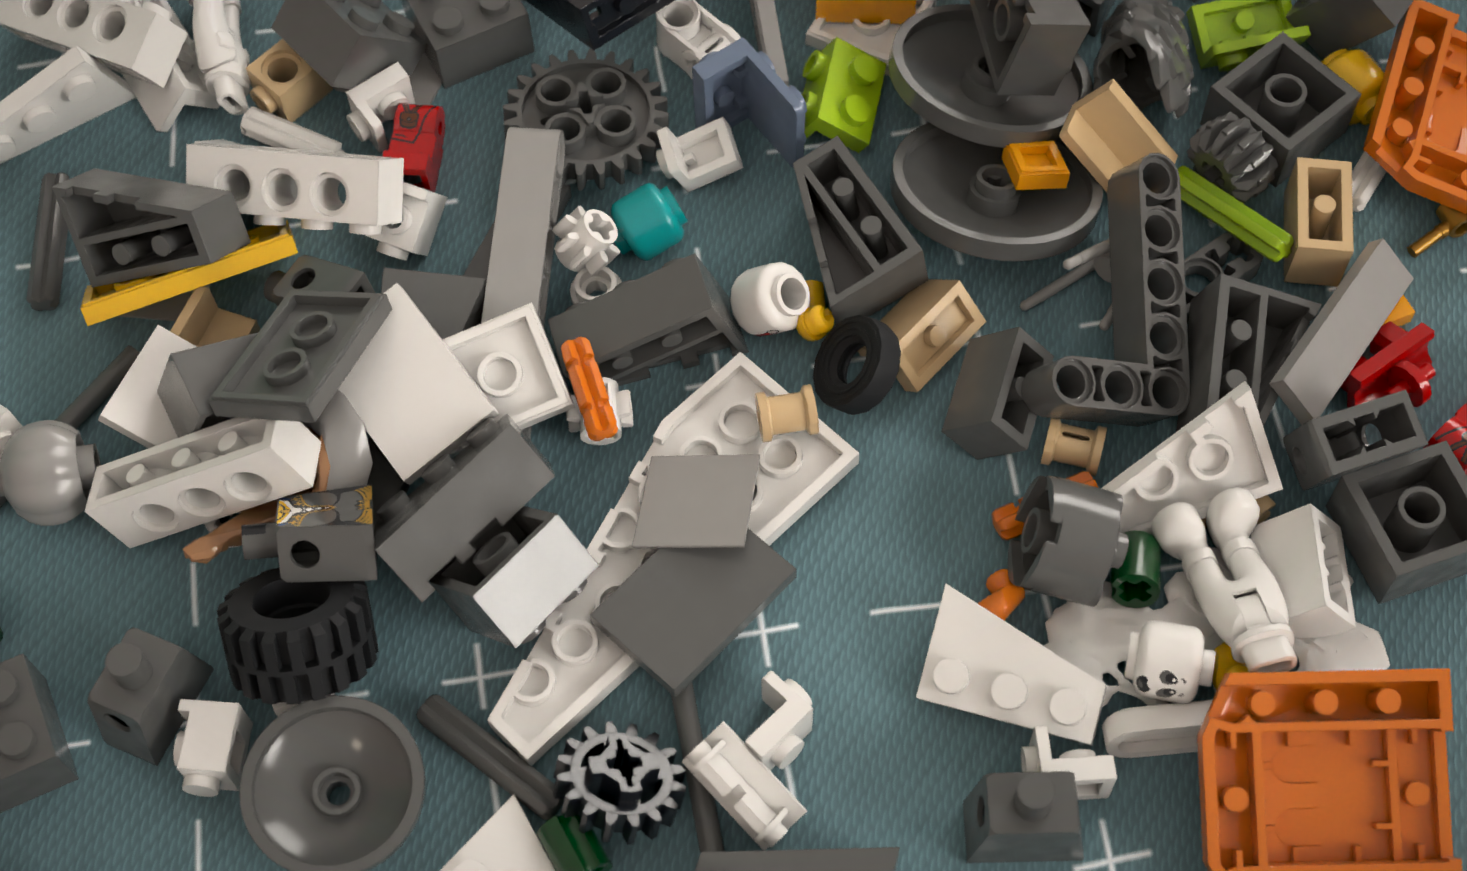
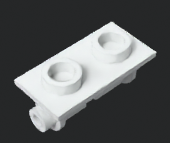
M724 721L681 761L762 850L775 845L788 832V829L807 812L803 805Z

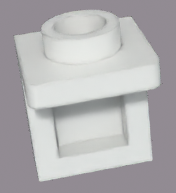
M723 117L679 137H676L667 126L657 130L662 148L656 151L660 168L667 179L674 177L688 193L744 168L731 127Z
M769 671L762 678V699L775 713L745 740V744L771 771L775 766L779 769H784L802 751L805 745L803 739L812 731L813 708L811 707L812 700L797 682L789 678L783 681L773 671Z

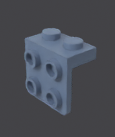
M742 37L718 52L708 53L696 65L692 66L695 129L721 117L729 123L731 128L749 118L791 167L794 168L793 162L804 156V144L806 143L805 113L807 112V105L799 90L793 85L787 86L776 74L775 67L770 58L763 51L757 52Z

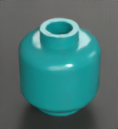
M653 183L643 184L617 200L611 207V215L618 231V236L614 243L622 255L632 250L640 260L648 261L683 239L684 229L682 225L688 222V219L668 186L659 189Z

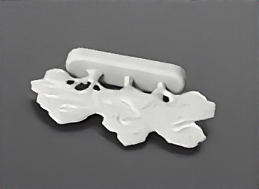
M1208 546L1214 552L1226 580L1234 581L1219 549ZM1184 571L1176 572L1165 584L1164 591L1168 603L1163 608L1152 610L1148 606L1129 608L1120 605L1111 597V583L1104 581L1103 592L1096 606L1090 607L1067 601L1066 604L1056 608L1052 616L1045 622L1049 642L1043 646L1107 687L1102 707L1107 705L1111 696L1118 691L1135 696L1148 705L1116 711L1103 722L1102 731L1108 754L1114 757L1137 758L1198 752L1197 735L1213 700L1192 701L1188 704H1168L1167 701L1142 697L1135 692L1133 684L1128 679H1124V675L1117 668L1120 662L1127 661L1131 631L1140 633L1143 625L1150 620L1199 628L1204 636V649L1213 651L1224 642L1217 635L1205 616L1195 596L1192 584L1187 580ZM1348 574L1351 587L1354 582L1353 578ZM1356 622L1357 628L1340 634L1319 638H1295V643L1292 646L1300 664L1297 671L1385 670L1390 666V662L1379 631ZM1110 673L1117 679L1118 686H1107L1103 682V674Z

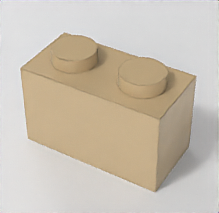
M1297 157L1284 192V230L1290 233L1294 239L1291 254L1284 258V282L1336 287L1340 284L1354 252L1352 162Z

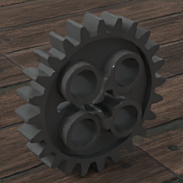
M589 49L585 59H579L574 50H569L568 61L561 62L553 54L549 55L548 68L545 69L536 63L531 64L532 78L518 75V89H508L507 91L508 104L503 105L505 140L509 127L563 130L565 158L561 187L566 184L569 178L576 179L578 191H583L587 180H594L597 187L603 190L605 188V178L610 176L622 185L625 183V170L627 169L640 176L643 173L642 160L655 163L656 148H661L657 130L666 126L669 129L667 97L661 96L660 82L649 83V70L647 68L634 73V62L631 58L620 65L615 64V52H610L603 60L596 59L595 50Z

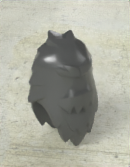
M1123 0L1116 7L1110 18L1104 21L1101 29V48L1093 62V91L1114 78L1140 111L1150 104L1161 100L1167 113L1174 111L1177 118L1184 115L1189 108L1192 93L1191 80L1195 78L1188 52L1190 40L1182 23L1185 13L1179 7L1172 6L1173 3L1167 0Z

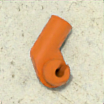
M1001 569L990 575L986 581V587L992 594L977 604L1005 621L1024 600L1025 589L1013 585L1009 580L1008 569Z

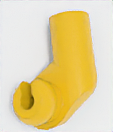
M806 280L810 292V305L799 315L796 329L802 338L814 342L822 339L832 330L834 318L832 312L825 308L823 283L817 280Z

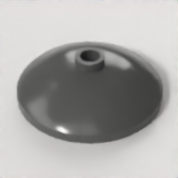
M326 696V698L316 701L312 699L292 707L274 719L263 730L251 747L245 760L240 780L239 797L243 820L249 834L259 849L269 859L287 871H369L391 857L403 845L414 829L424 803L426 790L425 768L421 753L412 735L404 724L385 708L365 699L350 696ZM341 786L350 788V796L345 803L341 805L331 804L330 796L336 788Z

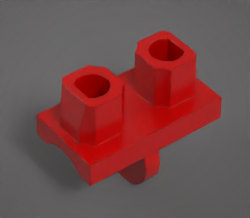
M1391 321L1381 326L1370 342V352L1374 356L1369 359L1361 356L1341 385V388L1347 392V408L1403 390H1407L1413 407L1418 408L1430 400L1432 391L1429 380L1435 377L1436 372L1432 367V360L1428 354V343L1434 338L1435 331L1424 323H1420L1410 331L1404 330Z

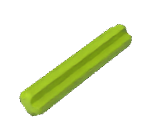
M1180 166L1178 168L1182 202L1272 262H1278L1291 254L1294 239L1290 233L1189 167Z

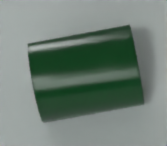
M1126 531L1123 534L1128 536L1129 544L1125 560L1120 568L1111 567V597L1118 604L1125 607L1143 608L1154 604L1160 595L1161 547L1155 537L1145 531Z
M555 815L537 831V836L556 871H610L612 868V863L593 828L584 834L578 831L581 821L579 815L564 818L563 815Z

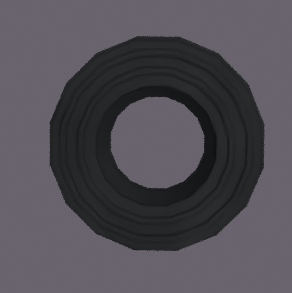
M864 315L845 318L833 327L823 340L814 364L813 381L815 392L822 402L827 406L851 415L868 412L878 405L892 388L899 371L901 350L898 337L885 323ZM866 346V359L863 368L855 380L848 384L846 378L849 364L857 351Z

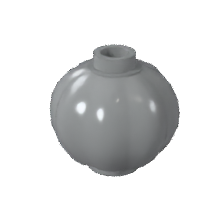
M43 420L26 424L18 429L5 444L0 459V497L5 496L16 513L29 523L40 526H54L67 523L76 518L86 508L96 468L101 465L96 444L84 445L80 432L64 422Z

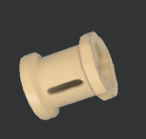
M811 384L802 385L800 392L767 397L764 392L755 393L757 419L763 443L771 442L773 435L804 430L809 435L819 433L818 413Z
M1051 418L1040 464L1049 465L1052 461L1086 468V471L1092 476H1096L1107 427L1098 426L1095 430L1061 423V419Z

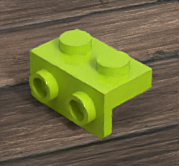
M1218 0L1191 6L1186 12L1200 69L1218 66L1220 72L1232 71L1282 32L1301 45L1311 36L1309 26L1305 25L1294 28L1285 18L1293 7L1291 0Z
M838 37L833 39L821 51L815 50L807 59L802 72V76L806 78L802 93L807 105V112L805 113L806 139L817 131L831 139L838 136L846 147L857 153L870 144L887 64Z

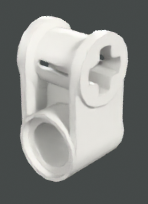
M675 0L656 12V34L659 51L683 69L692 80V66L696 65L708 53L718 52L741 38L732 27L719 21L699 5L696 0Z

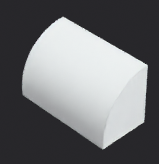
M1311 503L1257 524L1250 536L1258 549L1259 557L1270 569L1279 585L1288 610L1289 627L1295 638L1326 637L1357 628L1341 527Z

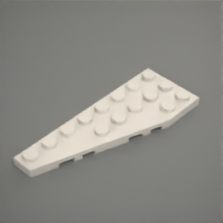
M739 352L661 421L653 435V443L642 462H637L630 474L627 488L615 508H610L587 548V551L599 566L586 578L587 585L577 597L566 603H561L546 618V626L526 660L522 659L487 720L490 728L529 765L532 766L640 666L591 622L590 614L659 549L632 548L651 456L760 454L748 528L769 546L859 464V452L819 418L818 434L809 435L806 430L773 435L771 442L763 443L757 419L755 393L764 392L767 397L789 393L742 352Z

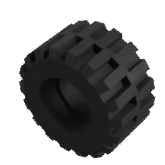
M275 568L261 572L259 575L239 584L240 587L230 590L224 597L225 602L219 604L217 622L230 678L236 690L243 691V695L251 700L262 699V703L267 704L286 702L287 705L300 704L303 701L312 699L313 701L326 698L329 694L339 693L349 688L351 682L360 681L367 674L366 669L373 667L377 660L376 653L379 652L365 581L285 582L280 578V569Z

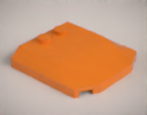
M1414 0L1398 22L1363 149L1407 191L1467 214V33L1454 28L1458 23L1460 15L1424 0Z
M1450 668L1225 673L1197 735L1203 863L1207 870L1463 871L1462 859L1453 857L1446 745V731H1454Z

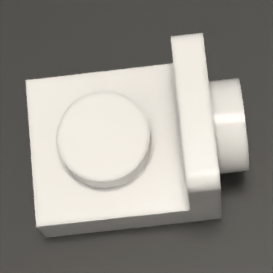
M396 62L347 91L346 95L352 112L346 115L360 141L364 142L369 139L379 153L389 148L382 123L386 120H394L400 103L415 104L409 75L402 66Z
M1047 726L1034 727L1029 746L1021 747L1022 772L1069 771L1075 775L1078 800L1109 798L1117 780L1113 755L1096 756L1093 750L1076 749L1062 753L1058 759H1052Z

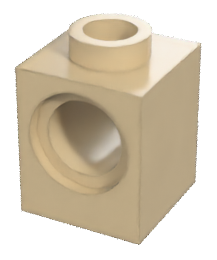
M283 39L246 67L253 88L249 91V94L258 108L271 114L274 112L278 117L292 123L334 90Z

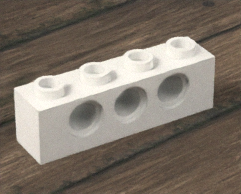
M0 0V26L22 39L64 54L76 45L107 68L162 88L165 87L188 35V32L170 21L173 15L170 11L146 0L143 1L141 7L136 6L137 2L135 0Z
M226 143L186 144V184L232 191L239 212L241 214L254 215V224L286 225V218L301 219V228L332 230L334 222L349 224V233L378 235L382 234L383 225L402 223L404 158ZM245 175L250 183L249 194L244 187ZM292 179L295 180L298 188L296 199L291 193ZM340 182L344 185L346 190V200L344 204L341 202L338 196V186Z
M235 417L98 466L84 512L127 547L133 548L312 488L321 441L301 422Z

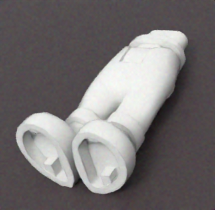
M188 0L189 4L193 6L192 28L195 52L199 68L205 74L206 88L216 97L218 104L232 115L243 114L248 110L246 96L251 89V82L246 71V67L250 65V58L247 49L242 47L240 36V0Z
M1235 487L1226 489L1213 498L1207 510L1206 527L1214 545L1221 552L1223 561L1228 571L1232 574L1234 581L1226 580L1214 552L1208 547L1204 524L1193 505L1179 502L1168 505L1159 511L1151 524L1152 533L1162 550L1182 561L1181 565L1186 578L1191 582L1195 596L1205 616L1217 635L1231 647L1233 659L1237 662L1245 663L1249 672H1287L1297 665L1298 660L1292 649L1295 643V636L1289 627L1286 602L1275 577L1261 560L1255 543L1249 538L1258 522L1260 507L1253 494L1246 488Z

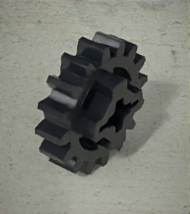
M606 722L604 733L599 735L589 726L583 728L581 740L569 738L566 741L563 755H558L553 775V778L556 779L553 797L564 800L561 814L564 818L579 815L581 821L578 831L583 834L594 826L602 829L601 840L605 843L610 841L613 832L622 833L627 845L634 844L637 831L640 830L650 839L656 838L660 824L671 827L674 823L677 809H681L687 786L682 784L686 773L685 766L673 765L677 752L675 748L670 747L660 750L656 747L659 734L654 732L645 739L637 736V725L632 723L627 728L626 733L617 732L613 722Z

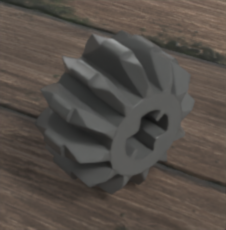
M1228 112L1223 116H1218L1213 121H1207L1189 139L1190 148L1187 150L1188 158L1195 164L1192 168L1193 171L1239 201L1246 202L1251 197H1257L1275 179L1274 171L1278 168V162L1271 154L1273 146L1265 142L1262 137V131L1255 130L1250 120L1246 117L1240 119L1236 114Z

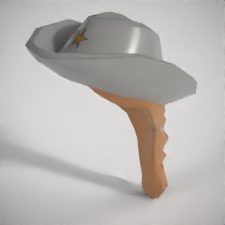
M337 390L315 423L301 422L321 441L313 487L291 495L367 485L373 462L365 425L347 397ZM278 499L243 510L238 516L221 524L210 533L193 540L182 549L185 558L190 559L191 562L207 564L230 546H241L242 525L276 522Z

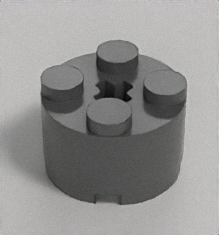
M1040 475L1036 477L1024 494L1015 520L1025 523L1021 541L1010 538L1007 560L1010 582L1029 591L1090 607L1096 606L1101 598L1104 581L1110 567L1120 568L1128 550V536L1119 532L1120 516L1123 508L1122 495L1057 476L1047 475L1045 477Z

